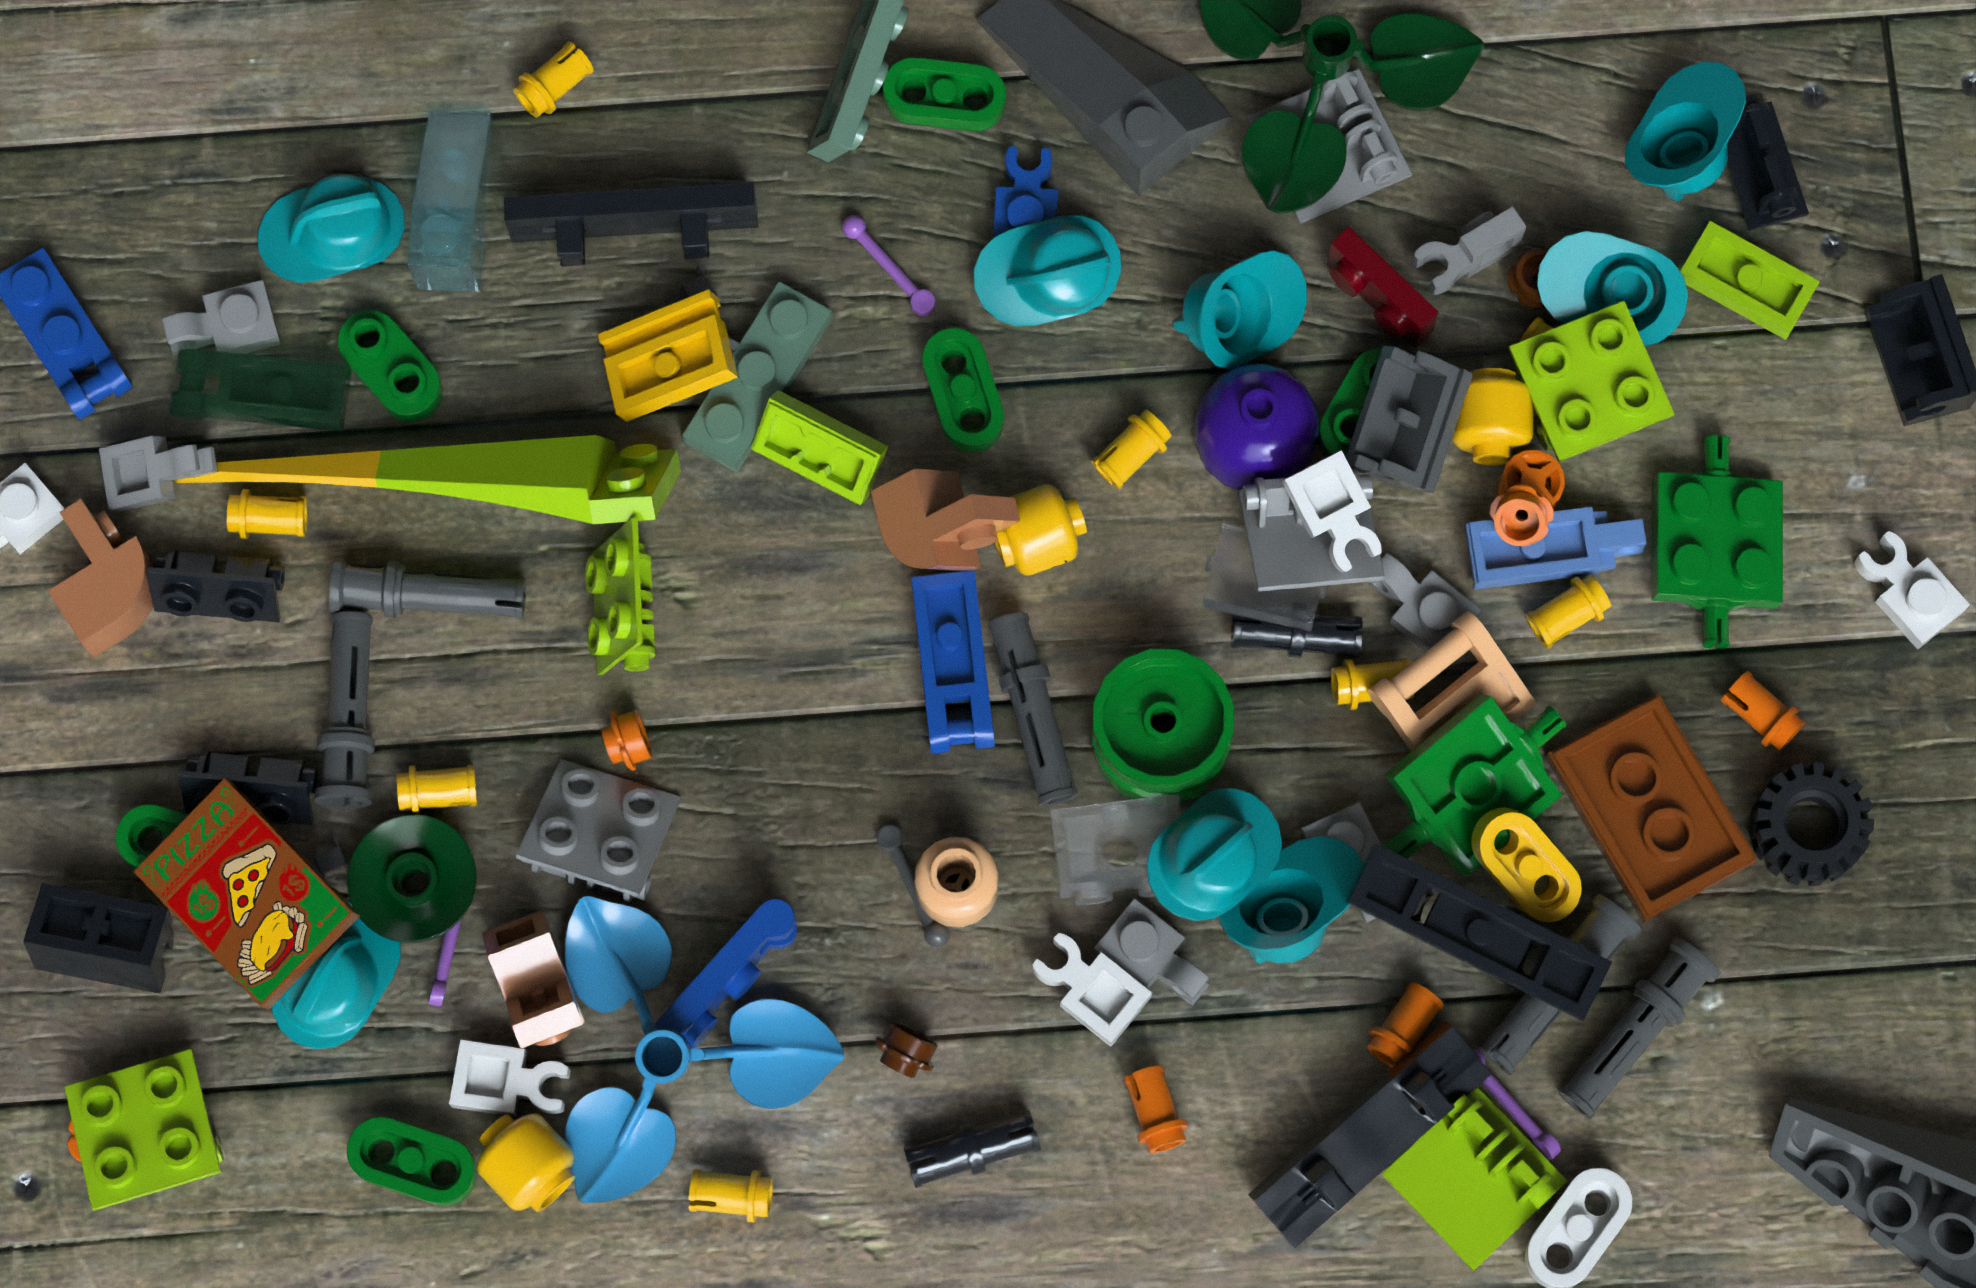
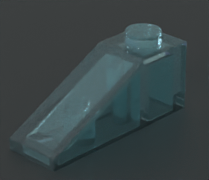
M429 112L412 203L407 264L418 290L480 292L492 130L491 113Z

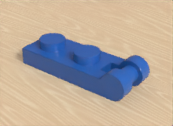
M43 247L0 273L1 299L79 421L96 412L93 405L114 393L118 398L133 389V386ZM96 364L100 372L78 384L74 376L91 365Z
M975 570L911 577L931 754L950 752V746L975 743L976 749L995 747ZM970 701L972 718L947 721L945 704Z
M779 899L764 902L656 1021V1028L658 1030H676L687 1038L691 1048L697 1047L715 1027L718 1019L712 1014L730 995L733 999L738 1000L758 979L761 970L756 965L771 948H787L794 943L798 934V927L790 905Z

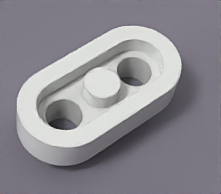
M1592 1168L1580 1173L1571 1181L1527 1243L1525 1263L1530 1275L1536 1282L1546 1288H1572L1589 1274L1631 1214L1632 1194L1629 1186L1621 1176L1608 1169ZM1598 1193L1605 1198L1607 1211L1604 1215L1595 1216L1587 1211L1584 1203L1587 1194ZM1558 1245L1567 1250L1569 1254V1264L1567 1267L1557 1269L1548 1263L1546 1252L1550 1246Z

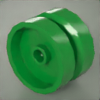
M1148 649L1125 658L1104 677L1093 702L1092 752L1101 775L1121 795L1145 805L1174 806L1198 797L1219 778L1230 753L1234 733V704L1224 680L1204 660L1179 649ZM1165 722L1173 725V729L1166 733L1153 729V727L1159 729Z

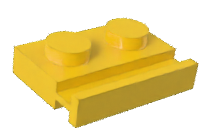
M709 289L598 334L599 343L604 346L606 358L603 360L615 413L624 421H631L738 378L726 325L721 320L718 309L721 306L720 300Z

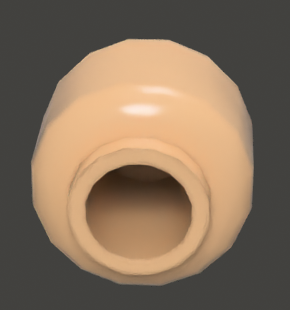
M948 837L933 843L922 853L915 867L914 885L920 907L931 919L945 926L964 927L979 922L991 911L998 897L999 872L993 856L982 844L965 837ZM953 879H957L955 883H948ZM966 881L969 888L963 891L962 886Z

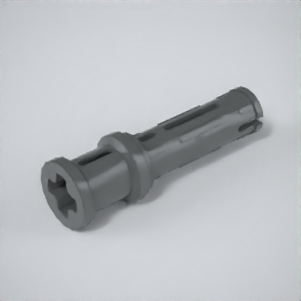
M336 556L332 564L330 577L331 613L343 612L345 608L382 610L385 617L395 618L397 615H402L404 609L507 616L523 619L526 604V595H523V592H526V578L509 579L407 571L406 565L400 564V561L390 560L386 566L348 564L346 557Z
M348 611L335 613L332 616L333 632L329 676L328 728L322 730L321 735L317 738V750L323 753L321 787L315 789L314 802L318 805L335 809H359L372 804V792L366 789L368 755L374 752L375 740L372 738V733L366 730L370 634L373 617L365 613Z
M1596 894L1590 901L1593 908L1569 937H1562L1610 960L1628 938L1637 939L1642 933V929L1622 908L1608 898ZM1525 993L1487 1040L1478 1046V1049L1496 1066L1500 1063V1069L1511 1075L1516 1065L1562 1011Z
M1675 937L1668 945L1671 953L1648 981L1643 979L1638 981L1633 988L1634 993L1632 994L1635 1002L1606 1037L1601 1040L1569 1082L1558 1091V1094L1566 1103L1586 1118L1591 1119L1595 1110L1623 1076L1633 1067L1637 1059L1665 1025L1672 1028L1675 1024H1680L1686 1016L1683 1011L1684 1007L1706 981L1713 983L1720 975L1719 969L1710 959L1683 939Z

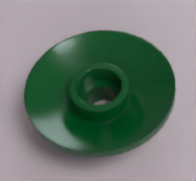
M423 815L400 816L376 826L356 847L347 872L349 899L352 907L360 914V920L379 936L400 943L429 941L452 929L468 911L477 885L475 860L462 836L443 821ZM416 873L425 875L427 885L422 892L418 894L406 892L405 883L411 875Z

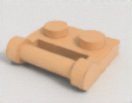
M1469 611L1464 612L1451 623L1453 630L1390 681L1382 678L1368 689V694L1373 703L1389 719L1410 751H1413L1481 693L1492 696L1507 719L1512 723L1537 704L1484 625ZM1470 650L1478 663L1414 713L1406 700Z

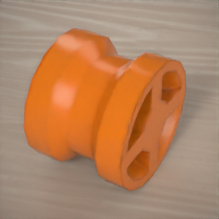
M1540 450L1522 451L1514 455L1506 463L1497 487V495L1508 493V489L1514 485H1529L1536 489L1539 496H1546L1555 511L1565 486L1564 471L1560 463L1548 453ZM1518 510L1516 515L1522 516L1528 515L1525 510Z

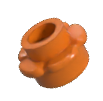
M1521 484L1511 486L1508 489V493L1498 494L1491 504L1490 516L1494 520L1495 531L1503 541L1514 546H1528L1540 541L1547 535L1549 530L1547 525L1548 522L1553 520L1554 510L1546 496H1539L1534 487ZM1518 510H1525L1528 513V517L1520 519L1517 517L1516 512Z
M614 710L610 714L611 725L601 728L606 750L613 764L624 761L626 767L631 771L637 770L636 763L653 758L651 744L644 723L637 710L621 715L617 710Z

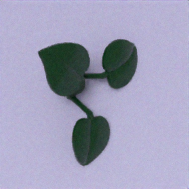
M1199 0L1201 18L1208 37L1218 49L1230 57L1251 61L1259 58L1267 50L1271 42L1279 48L1305 42L1302 51V62L1305 69L1314 76L1302 119L1286 110H1275L1264 114L1256 119L1248 128L1241 150L1242 164L1248 180L1260 196L1265 207L1279 214L1296 212L1315 204L1332 190L1343 173L1347 154L1344 135L1333 125L1313 123L1325 81L1334 80L1344 75L1349 69L1353 57H1356L1366 70L1370 72L1380 71L1379 86L1383 95L1390 102L1407 110L1427 111L1443 105L1457 93L1484 49V42L1478 36L1458 24L1425 14L1403 13L1383 20L1373 29L1369 42L1371 52L1375 59H1372L1364 50V42L1360 39L1357 40L1353 26L1340 16H1322L1311 25H1302L1300 31L1283 35L1297 25L1301 14V0Z

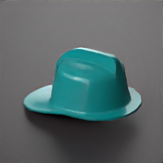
M1704 61L1686 66L1668 78L1656 93L1625 148V165L1633 178L1647 186L1660 187L1669 199L1679 202L1686 194L1697 193L1711 186L1722 175L1728 161L1727 143L1741 119L1746 104L1745 85L1737 72L1723 63Z
M350 174L330 175L318 180L313 186L294 191L278 199L264 214L258 229V251L266 267L281 279L296 283L321 281L354 270L367 268L384 261L398 248L405 231L404 210L397 196L380 182Z
M1082 215L1060 216L1012 228L995 236L981 250L974 268V288L983 308L997 320L1016 327L1036 326L1084 314L1101 306L1115 291L1121 274L1120 250L1113 235L1103 225Z
M1593 231L1570 234L1551 246L1539 265L1537 286L1541 301L1551 315L1564 324L1625 301L1643 344L1647 346L1659 343L1672 334L1686 313L1688 291L1684 275L1672 259L1655 249L1629 240Z
M1274 250L1257 253L1224 270L1207 273L1198 277L1190 285L1186 293L1182 315L1172 321L1173 328L1178 332L1186 334L1194 347L1199 351L1205 352L1207 357L1216 366L1231 370L1278 348L1293 336L1303 319L1307 304L1306 281L1300 266L1289 255Z
M1236 788L1215 789L1193 803L1163 829L1153 842L1146 863L1149 886L1158 902L1175 916L1192 921L1215 919L1235 907L1262 883L1275 868L1279 861L1282 847L1279 824L1269 807L1253 794Z
M1318 836L1299 840L1281 850L1277 865L1262 883L1235 907L1220 915V925L1228 938L1240 946L1248 948L1250 956L1258 964L1267 961L1278 964L1294 963L1307 958L1321 945L1326 934L1327 925L1344 913L1350 906L1345 901L1363 867V862L1355 849L1340 839Z
M358 917L272 1006V1013L280 1030L296 1044L315 1050L336 1048L353 1039L365 1025L394 978L401 960L400 942L391 941L379 936L369 929Z

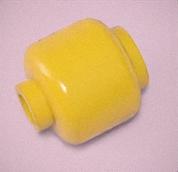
M1483 368L1471 371L1473 376L1451 440L1460 450L1473 454L1472 460L1477 464L1489 466L1503 465L1511 459V454L1522 451L1531 443L1533 437V403L1529 388L1524 382L1518 380V375L1514 371L1508 369Z
M1050 484L1041 485L1010 496L1015 497L1020 522L996 533L998 540L995 542V546L1005 568L1014 565L1020 574L1030 576L1068 563L1076 558L1079 549L1077 536L1086 534L1087 527L1075 497L1064 501L1059 490Z
M531 1113L524 1115L515 1121L509 1114H505L496 1120L479 1139L485 1149L478 1159L477 1171L486 1183L513 1210L521 1211L532 1207L536 1212L542 1211L553 1203L570 1186L575 1178L570 1172L575 1160L571 1147L539 1114Z

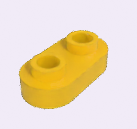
M1511 808L1491 810L1479 819L1474 827L1471 838L1474 856L1524 913L1542 922H1555L1567 917L1576 908L1580 900L1582 891L1581 880L1575 868L1537 824L1528 816ZM1508 829L1510 833L1508 844L1504 848L1496 850L1494 846L1496 835L1500 831ZM1548 875V889L1543 894L1536 895L1534 892L1536 881L1541 876Z

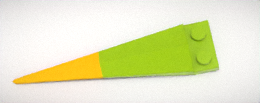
M597 435L216 462L218 471L216 473L195 478L176 479L174 482H291L377 487L484 501L542 512L590 524L627 522L631 518H638V521L656 520L681 473L677 449L657 450V446L653 444H636L622 449L620 453H616L614 441Z

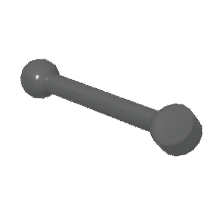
M886 825L877 834L878 845L881 850L890 853L926 926L924 931L925 941L932 947L943 946L949 939V929L945 925L931 919L920 907L915 892V874L901 848L903 844L902 833L898 827Z

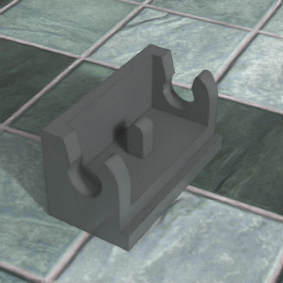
M1383 346L1346 456L1350 467L1357 469L1363 474H1370L1372 478L1394 488L1434 493L1473 373L1421 351H1417L1416 355L1413 356L1399 348Z

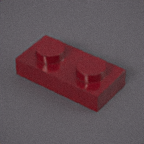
M1350 227L1344 230L1330 246L1327 265L1331 268L1329 269L1331 278L1347 295L1355 297L1359 294L1375 310L1373 314L1376 321L1391 337L1397 340L1404 337L1414 348L1418 347L1433 332L1438 311Z

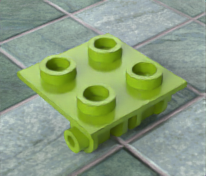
M1625 301L1508 347L1522 381L1529 388L1531 401L1542 426L1537 427L1539 441L1544 450L1553 449L1558 462L1675 415Z
M631 518L600 545L587 560L585 585L588 593L594 594V617L591 618L588 626L587 643L590 654L596 655L597 675H604L620 661H624V670L646 671L650 669L649 659L656 656L654 625L643 624L654 620V612L650 609L642 608V605L653 602V593L649 591L652 589V560L650 555L645 554V545L639 543L638 518Z
M192 1049L64 1087L93 1211L222 1173L219 1162L224 1161V1155L218 1137H213Z
M1478 1087L1468 1096L1464 1094L1454 1103L1455 1108L1421 1136L1381 1174L1472 1271L1479 1267L1568 1182Z

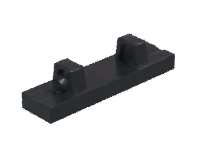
M754 183L504 197V221L511 241L557 240V255L560 257V265L562 267L583 266L586 264L585 238L681 232L685 259H701L710 257V230L759 228Z
M1373 844L1345 903L1581 1021H1584L1612 964V961L1379 844ZM1438 894L1425 922L1422 923L1421 914L1424 906L1432 896Z
M1445 1021L1442 1022L1248 1194L1249 1197L1286 1241L1296 1248L1421 1136L1455 1108L1454 1103L1464 1094L1468 1096L1492 1074L1454 1027ZM1402 1091H1405L1422 1107L1417 1110Z

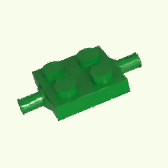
M1718 434L1708 435L1703 438L1704 471L1695 474L1658 472L1652 479L1651 601L1680 602L1697 610H1702V646L1710 649L1714 645L1715 649H1723L1730 646L1729 612L1743 607L1777 609L1783 603V481L1744 478L1729 472V443L1731 438L1722 435L1718 439Z
M1483 693L1478 695L1384 774L1405 802L1411 822L1388 842H1385L1383 847L1408 859L1429 842L1441 851L1456 873L1465 877L1481 865L1474 856L1471 838L1476 823L1483 815L1497 808H1511L1534 820L1562 796L1546 773L1541 754L1538 750L1561 729L1566 728L1565 721L1560 719L1561 715L1553 707L1547 706L1543 712L1524 728H1520L1507 719L1492 696ZM1508 829L1502 830L1496 835L1494 840L1496 850L1509 841L1510 833Z

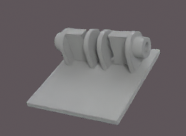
M1360 69L1346 72L1334 80H1326L1313 123L1330 124L1342 132L1347 148L1346 162L1343 173L1329 193L1315 204L1294 212L1299 224L1412 176V172ZM1310 90L1249 115L1247 119L1250 125L1259 117L1275 110L1290 111L1302 119Z
M1352 469L1367 500L1372 499L1373 486L1371 475H1359L1357 469ZM1257 477L1254 484L1243 485V490H1239L1238 494L1258 592L1385 580L1380 554L1370 557L1365 545L1357 539L1350 540L1345 547V555L1350 561L1352 569L1342 573L1336 569L1329 555L1332 538L1328 530L1310 538L1282 483L1286 478L1264 480L1263 477ZM1370 508L1355 516L1360 526L1369 528L1375 533Z
M560 759L518 849L516 859L531 864V871L538 874L544 871L566 878L568 875L569 884L576 885L579 879L586 880V889L594 891L597 885H601L602 890L623 896V901L630 903L633 897L645 900L652 881V876L649 875L650 870L679 807L681 796Z

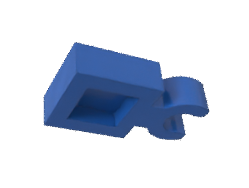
M1010 146L1005 157V170L1008 180L1014 187L996 186L993 238L1012 228L1057 217L1058 189H1041L1048 182L1052 173V154L1049 148L1041 149L1040 165L1034 170H1024L1017 164V147Z

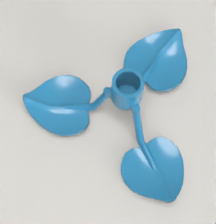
M584 896L578 901L568 924L565 939L567 975L576 995L587 1006L597 1012H614L624 1006L630 998L633 1000L641 1022V1029L645 1034L637 1046L635 1061L638 1070L645 1077V1080L643 1081V1087L637 1101L624 1089L618 1087L601 1088L585 1095L579 1100L569 1115L565 1130V1142L571 1147L575 1156L571 1170L575 1176L574 1183L577 1198L584 1203L607 1202L630 1195L652 1182L666 1168L673 1156L676 1145V1127L673 1120L666 1113L657 1109L647 1108L652 1099L657 1083H669L680 1078L687 1072L692 1061L733 1058L730 1067V1079L739 1095L752 1105L766 1109H778L796 1104L808 1096L844 1058V1050L840 1042L824 1022L806 1009L784 1000L761 999L739 1008L733 1014L729 1026L734 1046L691 1048L687 1038L680 1032L673 1029L658 1030L654 1024L647 1001L641 991L659 986L668 975L672 958L670 939L661 924L644 911L592 896Z

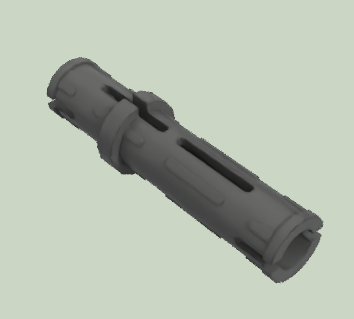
M1017 612L989 622L988 627L992 632L1004 674L999 678L1001 691L1009 694L1022 738V745L1038 795V805L1042 807L1053 806L1078 797L1079 793L1074 785L1061 732L1057 725L1046 683L1051 679L1048 666L1040 664L1028 622V613Z

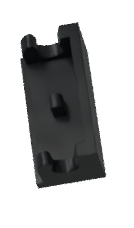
M1943 274L1880 294L1882 302L1868 306L1864 313L1904 427L1970 409L1976 400V368Z
M42 883L23 943L34 968L37 970L160 994L165 980L162 955L164 948H173L174 935L168 919L170 911L167 907Z

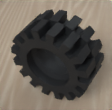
M1813 762L1809 768H1803L1802 763L1791 766L1787 772L1777 774L1758 796V800L1750 814V819H1753V825L1749 829L1750 840L1757 841L1758 847L1754 852L1758 859L1761 861L1766 857L1772 864L1767 870L1776 877L1780 872L1789 876L1787 882L1795 885L1805 880L1809 881V886H1819L1825 880L1830 879L1832 882L1840 878L1848 869L1850 870L1867 850L1871 842L1868 840V837L1874 830V819L1868 818V813L1873 808L1868 797L1862 800L1858 793L1863 788L1856 779L1848 783L1842 778L1846 771L1835 767L1831 772L1824 770L1825 763ZM1804 801H1813L1825 806L1835 821V834L1831 842L1815 848L1798 843L1790 834L1787 826V816L1791 807Z

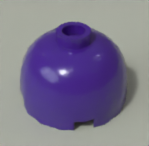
M1266 363L1243 364L1221 374L1202 395L1193 424L1195 444L1205 469L1225 486L1237 490H1243V485L1254 484L1257 477H1263L1264 480L1288 478L1306 469L1312 460L1319 438L1317 407L1306 386L1289 371Z

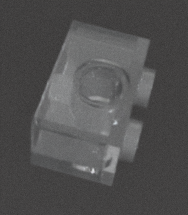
M1179 794L1050 810V830L1060 899L1074 897L1076 905H1094L1111 901L1113 899L1112 892L1138 889L1140 897H1156L1149 886L1146 863L1153 842L1163 829L1182 814ZM1124 839L1135 846L1138 857L1127 866H1114L1105 860L1101 850L1112 840Z

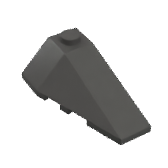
M999 0L978 17V23L1138 196L1231 121L1232 116L1191 72L1060 0Z
M1789 1098L1785 1103L1769 1157L1831 1206L1843 1205L1872 1229L1868 1235L1885 1249L1892 1244L1922 1267L1918 1274L1935 1288H1976V1141Z

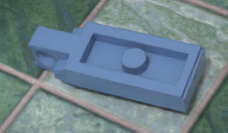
M1592 507L1554 511L1553 520L1548 522L1547 525L1549 527L1547 535L1540 541L1528 546H1514L1503 541L1495 531L1493 519L1466 523L1464 529L1474 590L1600 574L1601 571L1615 569L1616 557L1643 553V548L1647 545L1643 519L1609 523L1607 511L1593 512ZM1522 515L1517 517L1520 519H1525L1528 517V515Z

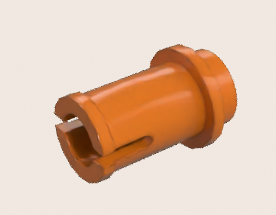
M1746 671L1729 688L1730 693L1727 692L1720 702L1730 707L1764 737L1761 741L1763 746L1767 747L1772 744L1781 751L1798 734L1806 722L1797 716L1800 709L1796 705L1789 709L1752 677L1753 674Z
M1408 983L1404 994L1382 1026H1373L1370 1030L1369 1035L1372 1040L1368 1044L1367 1049L1379 1061L1389 1067H1393L1414 1048L1435 1015L1443 1008V1002L1433 992L1420 984Z
M1162 1065L1143 1068L1123 1078L1142 1130L1137 1135L1140 1144L1146 1143L1150 1154L1173 1149L1187 1141L1184 1130L1188 1128V1123L1186 1119H1179Z

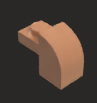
M913 469L871 490L879 529L887 548L900 562L913 568L969 571L981 568L977 549L995 543L998 540L996 533L1020 522L1015 497L976 494L964 497L958 472Z
M80 499L59 513L86 553L91 564L54 586L48 592L81 644L95 658L134 633L148 617L153 603L146 571L147 567H154L150 555L136 536L125 542L105 510L94 516L83 500Z
M543 910L482 933L487 957L506 1001L511 1026L520 1048L534 1043L538 1046L554 1044L566 1038L573 1028L585 1023L577 997L567 975V970Z

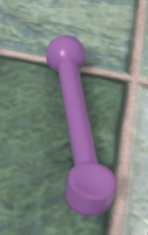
M858 215L846 217L842 223L844 235L850 239H857L911 298L910 305L913 313L921 317L930 315L935 308V297L933 294L925 289L919 290L865 231L866 223L863 218Z
M461 920L444 935L428 999L429 1005L437 1007L442 1005Z
M1471 1049L1485 1065L1483 1053L1477 1049ZM1493 1074L1482 1082L1533 1140V1145L1548 1161L1560 1153L1561 1149L1556 1139L1549 1133L1543 1132Z

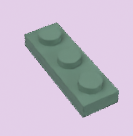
M861 0L806 153L825 162H830L850 150L854 151L860 145L869 124V118L863 115L870 95L874 96L879 91L888 72L889 64L883 58L889 41H894L898 37L908 16V8L902 6L904 0Z
M778 281L741 340L740 345L733 353L738 378L711 388L682 435L684 444L738 473L752 451L751 446L769 398L777 390L785 394L788 393L832 322V310Z

